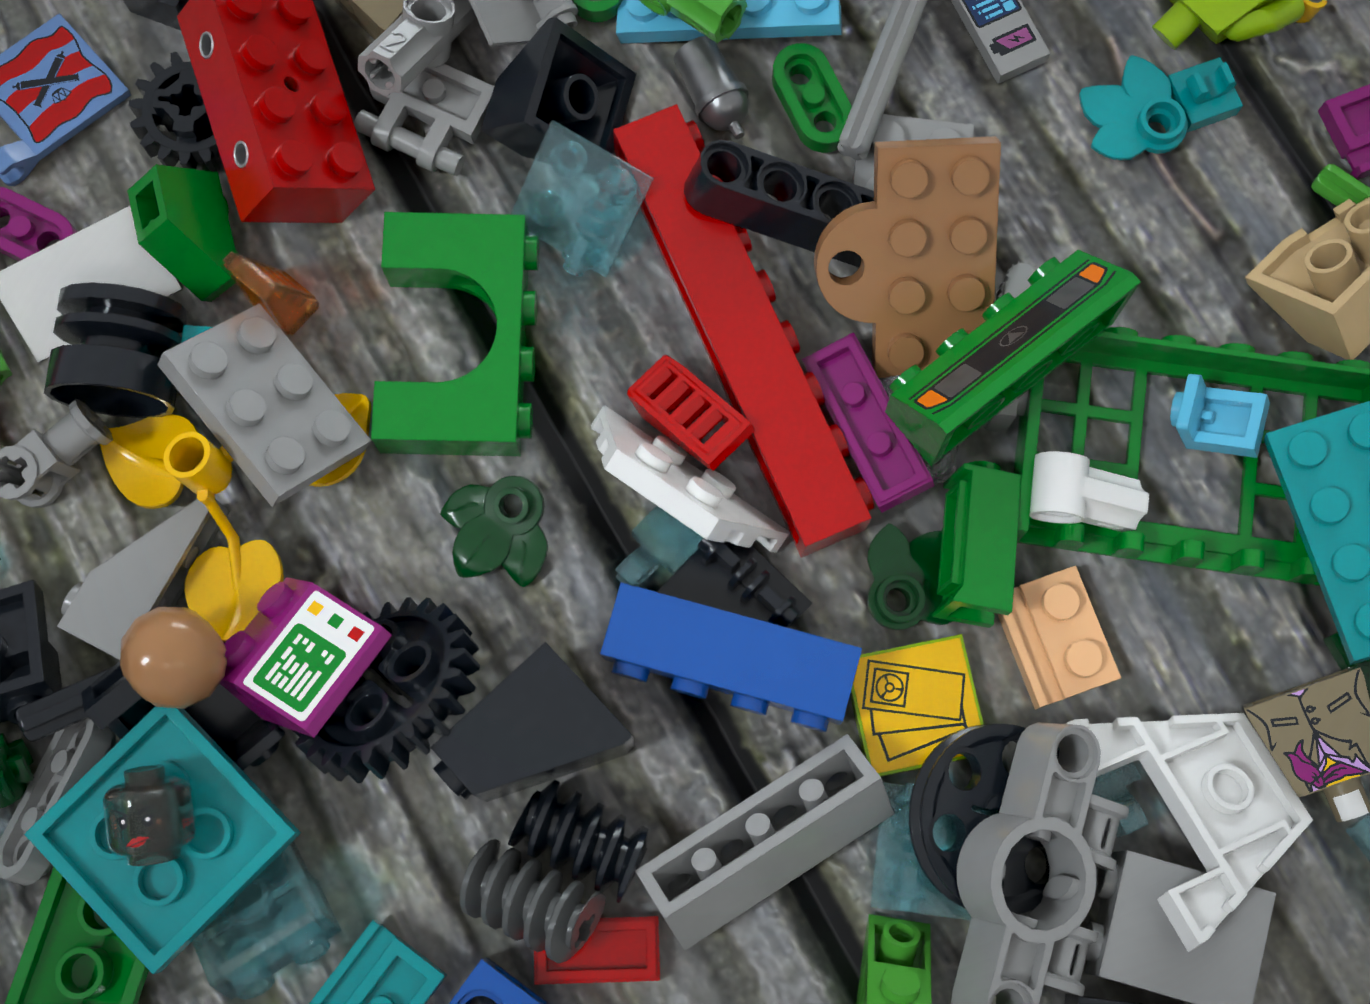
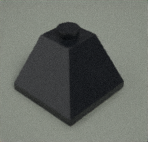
M557 17L549 18L497 78L481 131L523 157L598 176L607 175L615 150L613 129L622 126L637 73Z

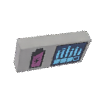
M951 0L997 84L1047 62L1051 53L1021 0Z

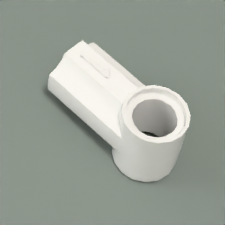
M1048 451L1035 455L1029 513L1031 518L1059 524L1083 522L1122 532L1136 530L1141 518L1147 514L1149 493L1143 490L1140 480L1089 467L1090 459L1080 454Z

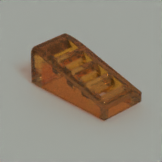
M232 251L223 259L224 267L253 306L260 303L279 328L287 335L291 334L293 336L318 310L319 301L284 270Z

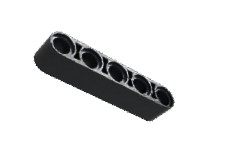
M727 140L712 141L706 145L684 183V195L687 202L694 210L701 214L815 252L821 233L831 219L854 205L874 201V191ZM712 175L720 178L723 182L715 179ZM842 251L832 258L856 267L861 265L860 255L853 251Z

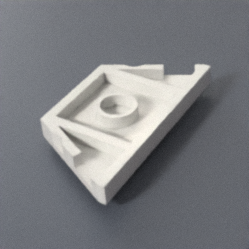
M607 406L601 408L591 424L592 430L600 433L596 444L598 450L603 454L601 460L604 469L706 540L722 543L727 541L737 546L748 548L757 540L770 552L777 553L790 534L781 525L735 495L736 486L725 476L710 469H706L703 473L684 460L687 456L686 451L672 440L660 435L653 439Z

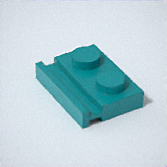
M375 919L364 930L309 1004H427L447 977V974Z

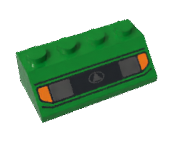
M1081 250L1075 251L1061 263L1056 257L1049 259L1029 277L1027 281L1031 286L1019 296L1014 298L1008 292L991 304L982 314L985 320L983 324L970 334L964 328H961L948 337L936 350L939 358L922 370L915 364L898 376L889 387L893 393L890 395L885 413L932 467L1110 327L1141 283L1134 273Z

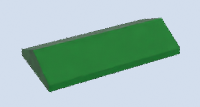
M53 867L5 1004H138L149 970Z

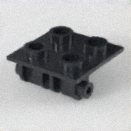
M705 538L698 543L697 547L699 549L657 591L658 593L787 628L812 605V602L753 546L748 548L737 546L727 541L722 543L706 540Z

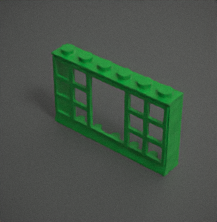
M1109 327L1065 361V363L1079 364L1076 403L1042 399L1044 378L1029 389L1025 413L1019 417L1013 472L1021 474L1017 543L1320 586L1296 523L1294 524L1293 542L1252 537L1255 496L1287 501L1282 486L1256 483L1258 458L1243 457L1237 534L1139 521L1136 530L1120 532L1083 522L1059 524L1031 518L1029 513L1034 458L1036 454L1041 453L1037 452L1040 415L1043 412L1074 417L1071 453L1083 456L1087 419L1129 424L1125 464L1090 459L1089 467L1138 480L1147 374L1186 380L1188 374L1202 375L1204 382L1249 388V392L1263 393V390L1301 395L1304 396L1302 422L1317 417L1318 398L1358 404L1370 401L1369 362L1363 360H1342L1332 364L1314 361V357L1305 352L1289 351L1275 356L1255 353V348L1247 344L1229 343L1218 348L1197 345L1196 339L1184 335H1169L1160 340L1139 337V333L1131 328ZM1093 366L1134 372L1130 411L1089 405ZM1264 430L1261 443L1265 444L1264 437L1266 433L1271 432L1270 430Z

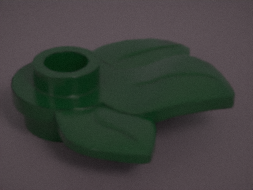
M507 476L496 481L491 487L475 484L464 486L456 490L448 498L440 515L454 527L460 528L452 551L454 567L459 577L481 576L502 565L511 578L521 587H527L536 579L547 558L548 541L539 525L544 513V498L541 490L533 481L522 476ZM511 494L518 496L522 501V511L516 517L509 516L504 509V501Z
M888 523L871 541L867 553V563L874 582L868 591L867 604L870 614L881 626L891 630H905L916 625L920 620L935 625H946L954 622L932 617V613L941 604L943 598L942 595H937L942 531L927 532L909 543L905 535L896 526ZM897 590L905 596L906 606L903 611H894L888 606L887 595L889 591Z

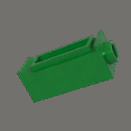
M973 461L964 463L943 483V488L949 489L945 494L937 595H942L943 598L941 604L932 613V617L990 628L994 625L995 613L1002 615L1012 613L1021 474L1002 471L999 465L992 462Z

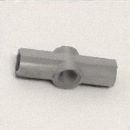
M403 0L402 15L358 57V71L367 80L369 88L385 97H388L393 92L401 93L425 68L441 66L447 62L451 54L452 41L476 18L469 0Z

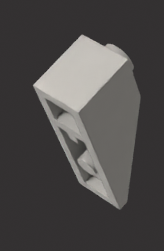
M196 499L90 571L84 582L74 585L66 595L61 607L63 617L57 627L120 660L121 639L133 621L157 607L175 606L184 591L185 579L189 568L200 554L208 550L220 528L206 506ZM216 500L227 517L230 511Z

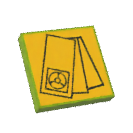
M962 634L860 655L850 698L863 755L880 777L920 769L928 755L944 739L959 730L971 726L984 725ZM958 754L955 757H953L951 762L965 760L967 758L964 757L962 754Z

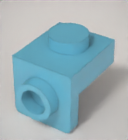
M1188 374L1184 392H1176L1173 398L1170 415L1171 425L1176 427L1186 449L1258 458L1270 401L1267 394L1206 387L1202 375Z

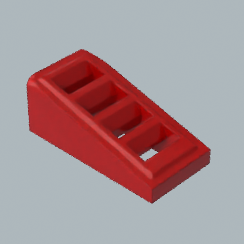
M669 355L662 356L627 391V396L642 419L711 471H714L755 431L751 422ZM703 411H705L693 424H691ZM719 422L725 423L704 444L701 442Z

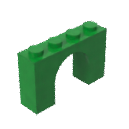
M384 212L381 268L390 287L449 288L468 292L481 299L492 310L497 318V329L488 355L475 369L462 377L444 382L374 381L371 440L380 454L521 457V440L531 439L533 430L532 403H523L524 382H534L535 349L531 346H525L526 326H536L537 292L528 291V270L538 271L539 236L529 235L525 215Z

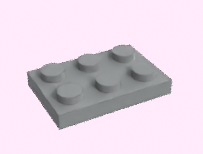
M260 303L163 352L158 362L159 368L272 507L360 455L371 442V439Z

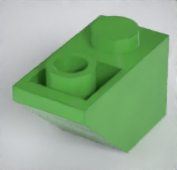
M869 914L856 1004H932L930 924Z

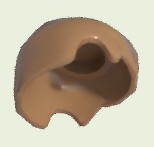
M157 607L137 617L121 639L120 667L123 676L134 691L156 707L186 709L210 697L224 678L227 665L225 657L226 648L219 634L197 612L185 607Z

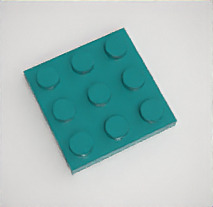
M155 706L24 835L152 974L161 973L301 832L184 709ZM169 786H174V787L177 788V789H169V790L166 791V792L164 791V789L167 788V787H169ZM145 789H154V790H156L155 793L150 792V791H147V792H143V793H141L140 795H138L141 791H143V790H145ZM171 794L177 795L175 797L176 800L169 805L167 797ZM147 797H153L155 799L154 802L156 805L147 808L139 815L136 814L140 811L139 809H143L144 807L151 805V803L146 800ZM113 810L123 812L129 815V817L127 818L117 812H114ZM146 814H154L152 817L153 822L166 818L176 820V822L166 828H158L153 825L146 827L143 824L142 817ZM125 817L128 820L126 829L120 828L117 818ZM149 837L148 839H150L146 840L139 847L127 846L133 838Z

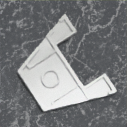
M1244 713L1174 715L1168 721L1141 722L1138 717L1116 718L1113 723L1089 724L1088 719H1074L1066 723L1085 726L1098 739L1101 755L1096 777L1136 760L1141 762L1205 867L1207 873L1168 890L1157 899L1188 952L1196 949L1212 936L1217 926L1247 896V892L1263 874L1272 868L1313 821Z

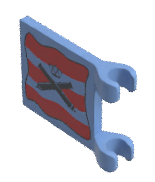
M60 13L0 54V117L20 139V141L0 147V179L8 186H16L21 183L41 159L131 96L129 89Z

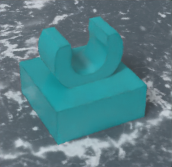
M1221 57L1168 76L1171 82V99L1177 101L1185 111L1188 121L1187 133L1236 116L1243 107L1235 89L1236 81L1227 62L1223 63Z

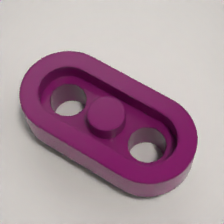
M0 187V218L10 216L8 224L0 228V253L21 261L45 249L50 241H61L77 233V230L63 215L10 189Z

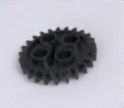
M406 597L398 611L390 602H386L381 610L380 617L376 619L368 611L363 613V615L378 623L392 634L367 670L375 674L397 695H403L412 706L404 708L395 702L376 683L368 679L366 680L361 676L314 738L292 730L299 737L295 742L296 746L322 773L326 774L329 772L340 782L349 775L356 783H362L369 771L380 780L384 779L390 762L395 761L405 770L409 765L411 751L417 748L421 753L427 755L430 753L428 738L433 733L447 736L450 733L448 726L444 723L448 715L464 714L465 708L457 700L459 696L472 693L476 689V686L467 676L480 670V664L472 657L479 650V646L470 637L473 634L472 631L446 604L442 603L437 607L430 598L426 597L417 605L411 597Z

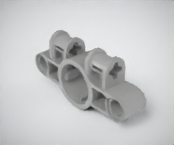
M1040 722L1029 725L1021 733L1017 742L999 813L980 822L970 832L961 848L957 863V886L962 903L971 916V921L952 990L951 1004H991L995 996L996 1004H1039L1044 985L1083 997L1085 986L1080 983L1089 944L1097 942L1099 933L1079 925L1087 916L1094 900L1097 882L1096 868L1110 871L1115 869L1116 860L1111 857L1119 822L1121 819H1127L1129 813L1128 807L1092 794L1100 764L1101 750L1098 739L1085 726ZM1059 745L1060 752L1059 758L1057 759V747ZM1023 836L1041 842L1046 850L1050 866L1049 881L1043 890L1042 901L1028 916L1011 912L1006 905L1002 890V880L1005 877L1006 871L1005 861L1011 848Z

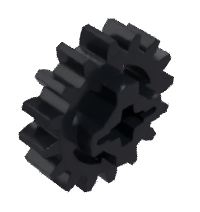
M173 52L171 53L170 60L172 66L164 69L156 62L150 65L155 75L151 82L137 79L135 85L143 95V98L129 100L128 106L137 117L130 122V126L137 137L142 139L140 144L151 158L158 155L157 158L162 165L175 167L178 161H180L183 168L197 169V164L204 162L210 171L217 172L218 164L216 158L220 157V153L191 61L183 62L179 54ZM159 125H165L168 132H174L177 136L176 141L165 136L161 132Z

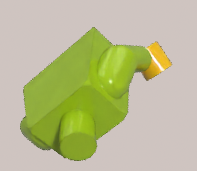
M1169 0L1173 6L1152 26V29L1174 50L1197 28L1216 44L1226 38L1240 42L1277 32L1294 22H1309L1327 4V0H1322L1319 3L1309 0Z

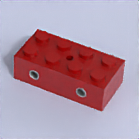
M189 0L177 15V19L241 222L342 223L376 189L313 0Z

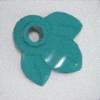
M1131 55L1124 67L1121 86L1097 85L1084 87L1080 90L1079 100L1084 116L1092 125L1099 128L1091 143V148L1094 151L1113 160H1130L1145 150L1161 154L1170 152L1181 144L1188 130L1187 117L1182 106L1177 101L1171 99V82L1162 70L1141 57ZM1148 123H1160L1165 128L1166 133L1154 131Z

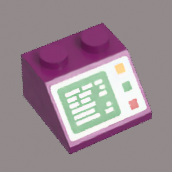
M286 577L283 582L274 584L264 593L257 605L259 612L245 630L235 633L224 643L227 665L225 676L219 684L261 719L314 738L392 634L313 582Z

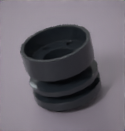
M90 282L71 284L61 288L57 311L62 315L56 317L53 333L62 341L71 345H62L51 349L44 394L53 401L68 407L71 402L78 399L85 403L94 413L116 417L147 418L172 414L175 409L177 389L159 368L158 362L163 352L181 343L182 337L179 334L183 332V325H186L188 311L183 305L155 292L119 284Z

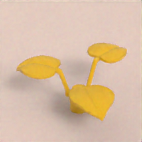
M356 393L334 394L369 437L371 402L366 395ZM170 414L162 417H147L125 426L108 428L112 433L113 440L107 445L100 444L102 455L112 480L128 500L146 509L167 507L179 498L185 485L197 494V499L206 506L225 535L228 548L222 546L213 547L204 551L195 559L187 572L184 592L189 609L197 612L209 622L219 634L223 643L226 642L235 633L245 630L259 612L257 605L261 597L274 584L283 582L284 578L283 565L275 548L267 541L260 539L249 541L240 546V538L215 500V494L225 490L231 481V462L234 459L223 446L218 449L198 432L196 426L180 415ZM366 450L309 486H330L346 479L357 469Z

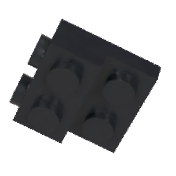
M34 580L0 589V723L10 721L11 723L18 724L16 711L19 707L62 689L58 652L48 641L43 591Z

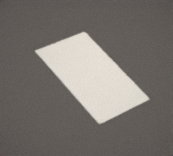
M130 206L0 271V300L37 362L48 358L51 349L62 345H71L62 341L53 333L56 317L62 315L57 311L61 288L78 283H109L141 288L164 296H169L182 289L177 279L138 244Z

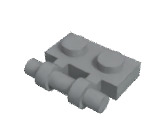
M446 64L425 68L401 93L393 92L388 97H385L370 89L373 99L386 105L380 116L364 109L361 110L355 118L354 126L357 132L371 138L372 145L387 152L394 148L416 158V164L426 170L436 172L440 169L456 177L463 168L465 156L447 148L453 135L474 144L481 131L494 86ZM408 115L432 125L426 137L402 127Z

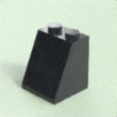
M545 642L450 729V733L447 736H442L430 748L441 759L433 768L434 771L457 796L461 795L467 800L473 794L477 798L489 802L627 755L635 747L633 735Z

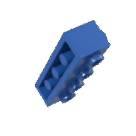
M621 582L600 655L606 661L614 663L611 671L613 674L640 682H647L650 672L673 679L670 689L706 699L708 690H715L733 695L730 704L732 707L760 715L767 714L768 706L793 712L791 723L826 732L829 722L841 725L844 720L862 648Z

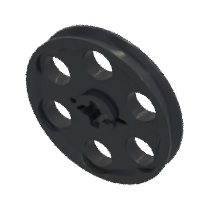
M984 724L959 730L944 739L933 749L916 776L909 803V830L915 855L924 874L933 886L947 899L963 908L965 907L957 886L959 854L970 832L980 822L990 817L974 812L971 808L975 810L998 809L999 813L1009 773L1003 766L1002 752L1010 741L1018 742L1021 733L1026 729L1025 727L1012 724ZM1057 749V759L1059 758V752H1060L1058 749ZM958 754H962L968 759L972 770L971 780L961 790L953 785L948 771L950 762ZM944 814L949 816L956 826L955 842L945 851L936 845L933 838L935 822ZM1023 836L1010 850L1005 861V877L1002 880V890L1006 905L1011 912L1016 914L1034 910L1041 903L1043 890L1049 881L1050 866L1044 846L1040 841ZM1037 847L1043 852L1047 866L1043 877L1034 883L1026 873L1025 860L1029 851Z

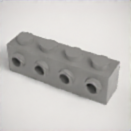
M846 734L644 864L635 872L678 942L686 951L894 815V811L882 778L850 736Z

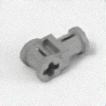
M75 399L69 404L70 412L44 434L32 430L14 446H6L0 449V497L8 500H17L21 504L32 508H42L52 504L60 496L63 486L81 471L76 462L98 444H109L113 440L112 433L96 413L85 403ZM11 460L18 464L15 466L7 462ZM36 489V490L42 491L43 493L39 494L38 492H35L34 490Z

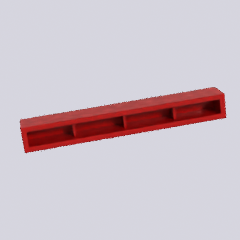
M675 104L613 129L616 157L731 406L751 422L755 428V431L747 438V441L801 558L865 531L872 519L869 511L875 509L872 495L864 479L861 476L853 479L844 460V458L850 455L845 437L837 424L828 426L819 407L825 402L820 384L813 372L803 373L795 354L800 352V345L795 331L788 320L779 322L771 303L776 301L773 285L764 269L755 271L747 254L752 251V244L747 230L703 215L694 210L686 200L684 183L705 147L697 124L694 120L685 122L678 105ZM712 175L715 179L723 182L720 178Z

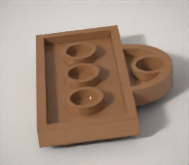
M996 136L874 142V201L860 203L842 211L829 222L821 233L814 254V269L819 287L827 302L837 312L855 321L873 323L872 367L878 378L898 377L915 364L922 370L939 358V355L936 353L937 348L953 333L964 328L970 334L985 322L982 314L994 303L1001 156V142ZM842 251H853L861 257L859 269L848 277H837L828 269L831 259Z

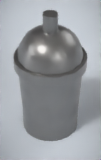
M701 36L687 42L675 53L674 62L695 104V113L698 119L714 130H731L735 139L742 138L745 132L740 124L748 114L749 92L745 84L738 80L713 40L707 36Z

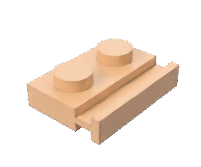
M1076 565L1014 588L1012 613L1009 615H997L1035 710L1121 679Z

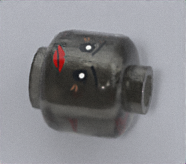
M162 764L140 766L123 771L125 782L111 787L103 797L109 849L117 855L127 857L128 865L130 866L159 864L181 857V847L190 843L196 832L189 782L178 776H165V768Z

